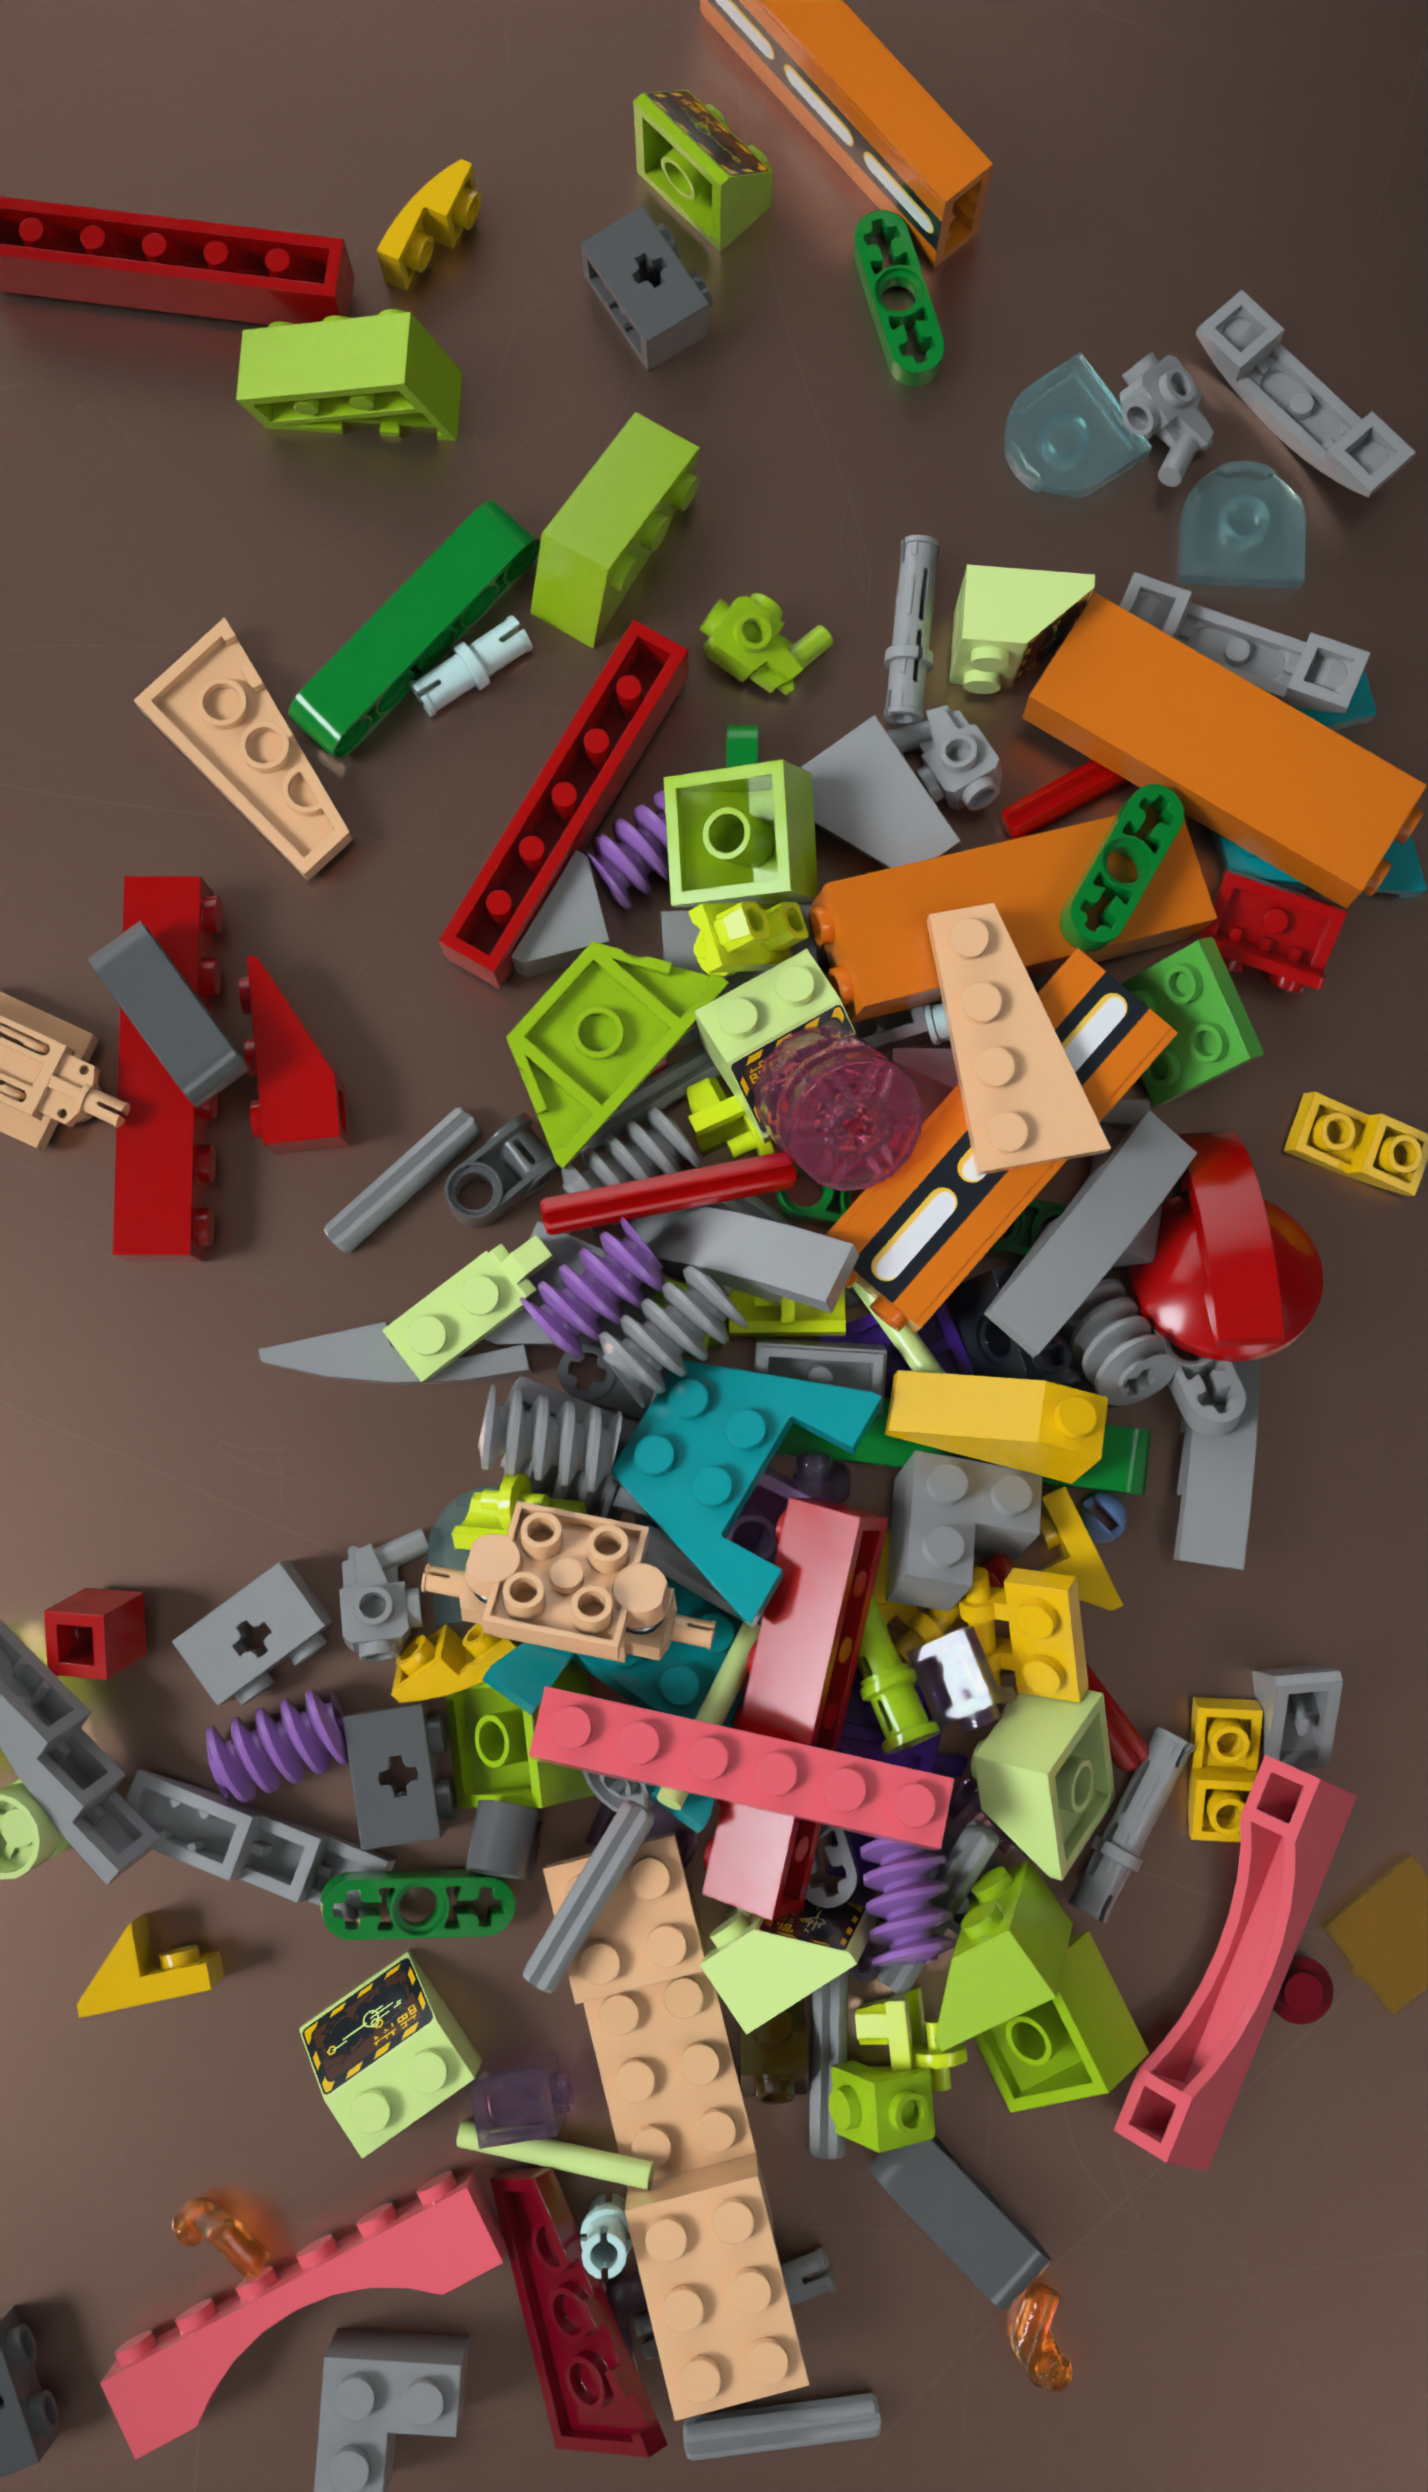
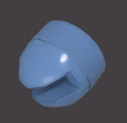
M1093 1492L1081 1498L1076 1505V1509L1093 1543H1109L1123 1534L1127 1526V1511L1122 1501L1115 1495L1107 1492ZM1095 1502L1117 1523L1111 1532L1101 1520L1088 1510Z

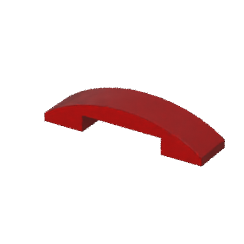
M1235 1131L1177 1134L1197 1152L1179 1178L1181 1191H1188L1206 1269L1207 1282L1204 1297L1215 1348L1282 1344L1284 1325L1274 1246L1264 1200L1249 1154Z

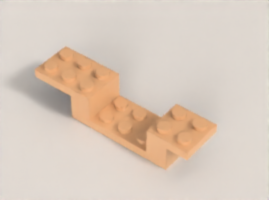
M671 1832L644 1839L567 1969L575 2004H584L619 2154L655 2162L654 2178L649 2190L627 2185L625 2215L674 2420L678 2421L809 2386V2377L774 2238L772 2211L741 2091L719 1995L699 1965L708 1950L692 1885L688 1886L676 1834ZM592 1853L544 1866L543 1872L554 1917Z

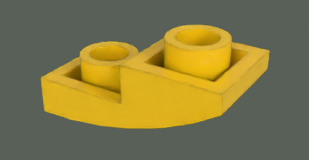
M460 159L441 171L411 198L395 218L376 250L385 283L407 291L416 271L422 273L428 266L433 253L434 241L453 249L463 228L467 230L472 228L481 206V194L477 192L472 163Z
M1314 1091L1303 1094L1283 1152L1346 1177L1402 1195L1415 1196L1428 1161V1134L1382 1113L1367 1115Z
M446 1624L428 1638L424 1635L414 1638L401 1650L396 1658L397 1667L391 1695L399 1703L441 1697L484 1682L482 1679L491 1665L523 1642L483 1633L481 1624H475L462 1640Z
M1193 1697L1190 1744L1195 1746V1749L1189 1757L1188 1821L1191 1840L1241 1842L1240 1816L1258 1774L1257 1767L1263 1709L1258 1700Z

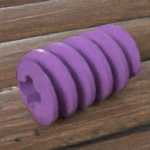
M663 790L654 795L653 802L656 813L642 804L633 809L636 828L620 818L612 823L615 842L600 832L592 836L595 857L583 849L584 854L588 856L590 866L604 888L626 910L632 907L627 890L631 885L647 896L653 893L648 877L650 872L654 871L669 882L665 795Z
M624 1217L620 1220L626 1238L624 1241L619 1240L606 1231L600 1235L605 1256L601 1258L586 1248L579 1251L584 1268L582 1274L564 1264L558 1268L564 1286L562 1290L556 1289L545 1281L537 1284L543 1305L538 1307L525 1298H520L526 1310L556 1347L575 1358H580L584 1355L579 1338L581 1332L600 1342L598 1335L603 1332L600 1317L604 1316L615 1324L621 1325L620 1318L624 1314L620 1302L623 1299L642 1309L641 1302L644 1300L641 1285L643 1283L658 1292H663L662 1286L665 1284L661 1271L663 1266Z
M313 1689L305 1691L306 1711L302 1713L298 1712L289 1698L281 1700V1720L278 1722L273 1721L264 1707L257 1709L256 1730L251 1732L239 1716L231 1719V1739L227 1741L223 1739L215 1726L206 1728L209 1765L224 1799L230 1803L233 1794L242 1803L255 1798L257 1785L268 1794L280 1788L281 1774L290 1783H298L304 1780L306 1764L317 1775L329 1771L331 1754L341 1765L349 1764L343 1721L345 1713L334 1692H331V1702L324 1704Z
M879 1838L860 1847L862 1859L881 1864V1866L863 1875L864 1886L884 1892V1894L866 1903V1912L887 1921L869 1931V1941L889 1947L890 1949L873 1958L872 1966H898L938 1960V1955L956 1946L955 1939L935 1934L936 1926L953 1918L952 1911L932 1906L931 1899L949 1891V1883L929 1878L928 1871L946 1863V1855Z

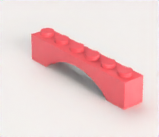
M548 1686L544 1688L529 1756L533 1760L727 1801L932 1851L939 1850L942 1847L954 1778Z
M1264 1756L1240 1816L1241 1846L1237 1880L1229 1915L1218 1947L1200 1986L1184 2013L1162 2043L1139 2066L1114 2127L1115 2132L1166 2163L1208 2171L1358 1795L1270 1756Z
M474 2169L455 2178L452 2171L439 2174L417 2189L418 2199L397 2210L392 2202L381 2205L357 2221L356 2225L359 2230L337 2242L332 2234L323 2236L297 2253L298 2262L277 2274L272 2266L263 2268L236 2286L238 2293L236 2296L215 2306L212 2298L205 2299L180 2314L175 2319L176 2328L155 2338L152 2330H148L120 2346L114 2352L116 2361L104 2376L100 2385L135 2460L196 2428L210 2405L220 2381L233 2362L264 2331L294 2311L331 2295L367 2288H410L444 2295L502 2264L507 2250L502 2227Z

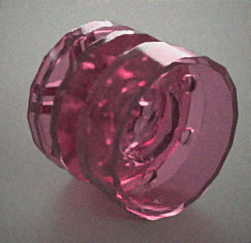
M833 1025L807 1027L783 1039L765 1059L755 1083V1111L764 1132L818 1184L836 1190L868 1189L892 1177L911 1156L921 1133L922 1103L914 1082L896 1064L887 1059L882 1053L876 1051L859 1035Z

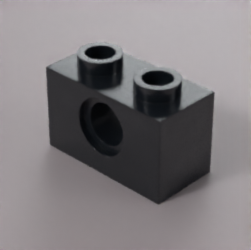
M1021 1262L991 1269L960 1283L950 1294L949 1300L972 1365L974 1376L1044 1380L1064 1386L1082 1381L1064 1326L1038 1355L1032 1357L984 1315L987 1308Z

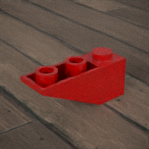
M246 956L248 976L239 978V997L244 1015L252 1014L254 1038L245 1039L244 1055L245 1062L250 1068L249 1076H257L259 1100L250 1102V1121L255 1139L263 1138V1145L274 1154L349 1147L344 1084L266 967L257 956Z

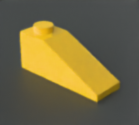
M898 1370L894 1374L885 1435L1072 1484L1101 1460L1108 1397L1044 1380Z

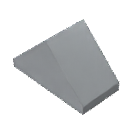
M578 850L575 851L511 956L516 972L525 977L570 967L592 941L610 946L588 856Z
M1319 1665L1252 1670L1255 1700H1258L1263 1709L1260 1738L1261 1761L1267 1755L1297 1769L1329 1767L1343 1687L1341 1672Z

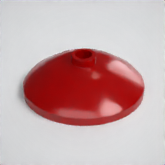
M1188 1192L1175 1196L1163 1203L1154 1260L1146 1264L1128 1266L1129 1286L1138 1309L1162 1337L1187 1352L1207 1359L1228 1362L1250 1361L1273 1355L1285 1349L1296 1341L1312 1322L1321 1301L1324 1284L1323 1269L1318 1251L1310 1236L1297 1220L1276 1204L1263 1198L1274 1246L1284 1325L1282 1344L1215 1348L1204 1297L1207 1274Z

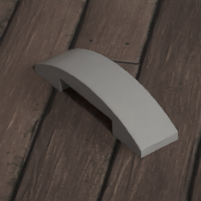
M1243 290L1239 291L1197 328L1196 336L1203 348L1243 402L1280 440L1329 478L1369 498L1414 458L1416 451L1373 411L1361 419L1281 344L1285 329Z
M1134 572L1119 605L1123 609L1290 706L1325 712H1347L1371 652L1312 632L1307 642L1193 604L1191 603L1192 591Z

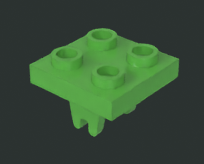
M1213 937L1199 939L1121 983L1178 1032L1141 1075L1154 1107L1169 1103L1264 1055V1051Z

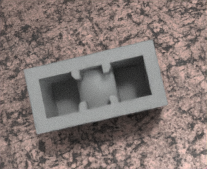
M282 1561L275 1564L183 1632L172 1643L217 1706L231 1701L235 1697L243 1706L274 1683L268 1672L287 1658L292 1661L294 1666H297L324 1647L327 1641L321 1633L335 1622L291 1561ZM249 1624L253 1627L266 1624L272 1633L264 1639V1644L268 1651L263 1647L250 1650L245 1642L253 1635Z

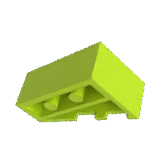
M387 309L375 316L357 318L332 315L325 317L320 322L302 324L277 321L270 323L266 328L243 330L236 401L266 429L343 434L344 422L378 424L380 425V435L385 437H400L401 426L436 428L438 440L457 441L463 372L411 312Z
M635 412L542 532L530 614L594 649L649 556L663 541L678 509L685 511L693 500L700 483V477L694 474L700 447Z

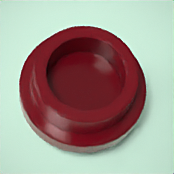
M1294 1955L1273 2010L1284 2020L1300 2025L1310 2024L1322 2018L1329 2010L1334 1995L1332 1979L1327 1970L1310 1957Z

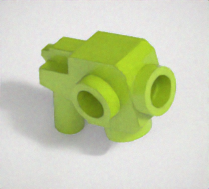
M754 593L751 597H737L730 605L720 598L699 629L708 636L703 645L707 658L741 682L749 678L769 693L778 689L785 695L794 690L793 679L807 665L833 645V639L826 628L818 625L795 644L791 643L779 634V631L785 624L780 620L783 616L782 609L771 598L759 593Z

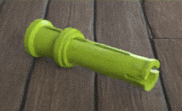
M872 1593L857 1661L864 1679L860 1682L861 1689L859 1693L862 1701L871 1702L886 1739L881 1744L884 1754L889 1755L920 1744L936 1736L941 1730L937 1722L929 1721L914 1686L915 1681L918 1679L917 1673L914 1668H910L908 1663L902 1664Z

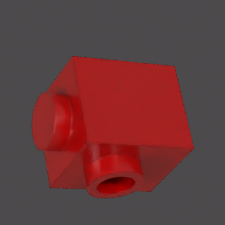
M84 1588L44 1610L47 1667L57 1676L108 1680L147 1655L144 1592Z

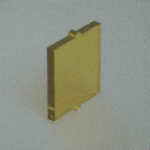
M1408 1854L1321 1925L1350 1961V1973L1356 1978H1363L1392 2015H1395L1428 1988V1875L1414 1857Z

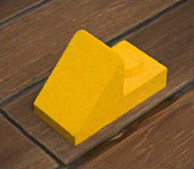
M1054 1487L1042 1493L1039 1537L1047 1550L1057 1547L1061 1556L1033 1570L1077 1576L1080 1602L1109 1611L1123 1606L1066 1487Z
M143 1913L127 1926L77 2003L78 2016L82 2018L211 1990L225 1977L220 1951L200 1955L198 1945L183 1946L160 1953L158 1955L160 1963L156 1964L147 1914Z

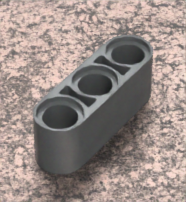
M141 920L87 958L92 968L164 1068L196 1108L250 1071L242 1056Z
M936 2135L928 2141L881 2152L869 2164L868 2167L885 2191L1002 2311L1006 2312L1052 2264V2259L1034 2236Z

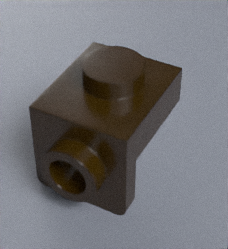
M804 1998L747 2035L739 2025L742 2095L746 2097L755 2096V2100L761 2104L779 2105L793 2101L795 2095L806 2094L808 2090V2056Z

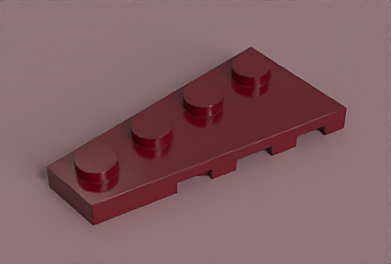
M514 2168L499 2173L490 2178L491 2187L555 2448L650 2458L666 2447L668 2443L601 2282L598 2278L589 2274L583 2266L581 2234L553 2168Z

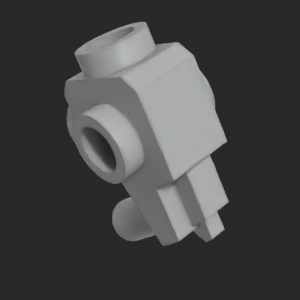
M1151 352L1122 375L1128 384V387L1120 393V404L1123 407L1122 418L1126 428L1131 433L1143 436L1146 440L1155 434L1170 447L1158 472V478L1164 485L1175 487L1181 483L1195 453L1199 450L1205 451L1211 447L1213 442L1211 437L1214 431L1198 408L1203 395L1195 385L1192 376L1184 369L1178 358L1167 355L1159 361L1154 353Z
M948 705L940 706L939 708L926 711L928 717L926 721L886 731L900 753L920 748L923 753L924 766L915 771V775L934 803L944 799L949 808L961 809L967 806L970 811H977L991 804L999 795V786L1003 777L999 757L977 725H969L960 710L952 712Z
M421 1528L373 1549L371 1543L361 1548L355 1545L348 1548V1560L342 1562L343 1588L339 1589L342 1633L346 1646L354 1652H359V1660L362 1662H383L397 1658L399 1656L398 1647L405 1646L411 1638L410 1628L423 1627L419 1588L406 1589L405 1581H399L398 1566L431 1552Z

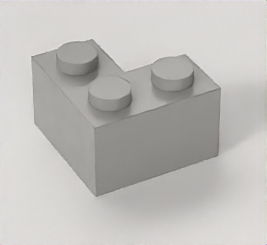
M915 1450L894 1478L885 1601L950 1611L972 1587L974 1554L991 1556L995 1553H1004L1011 1560L1015 1561L1040 1535L1042 1476L1001 1465Z
M337 2328L324 2356L314 2492H387L393 2474L396 2434L456 2437L465 2406L469 2337Z

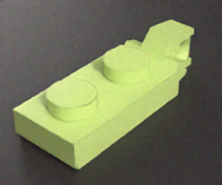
M538 1235L532 1237L510 1254L501 1243L489 1253L486 1250L382 1331L418 1379L425 1383L523 1309L524 1305L521 1303L520 1298L523 1297L527 1300L538 1291L529 1279L554 1261L555 1258Z

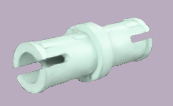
M513 615L508 616L504 622L471 644L467 645L462 641L452 648L453 656L417 680L409 682L414 695L419 702L423 701V708L430 717L436 715L437 711L473 687L480 691L490 684L488 677L525 652L528 653L533 650V645L524 629L519 631L520 623Z
M606 2193L595 2198L581 2226L580 2234H587V2237H581L580 2240L583 2249V2266L589 2274L598 2279L602 2277L603 2268H608V2279L619 2274L625 2266L627 2254L633 2245L631 2236L627 2235L629 2227L625 2215L626 2200L616 2193H612V2202H606Z

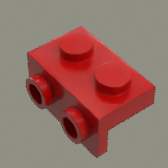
M1225 867L1212 901L1217 920L1200 932L1198 940L1213 937L1229 971L1242 973L1245 965L1268 972L1267 981L1285 990L1302 993L1305 985L1322 990L1326 981L1324 968L1348 913L1346 908Z

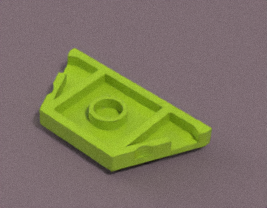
M592 941L506 1036L556 1164L563 1170L567 1168L695 1025L696 1017L694 1011L719 998L728 988L729 982L724 977L712 973L709 976L672 966V962L649 956L639 957L625 953L623 949Z

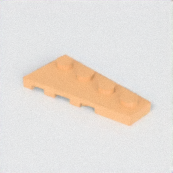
M225 617L134 699L138 708L307 881L316 875L353 840L344 821Z
M989 903L929 914L927 926L976 1175L1107 1153L1111 1149L1107 1138L995 904Z

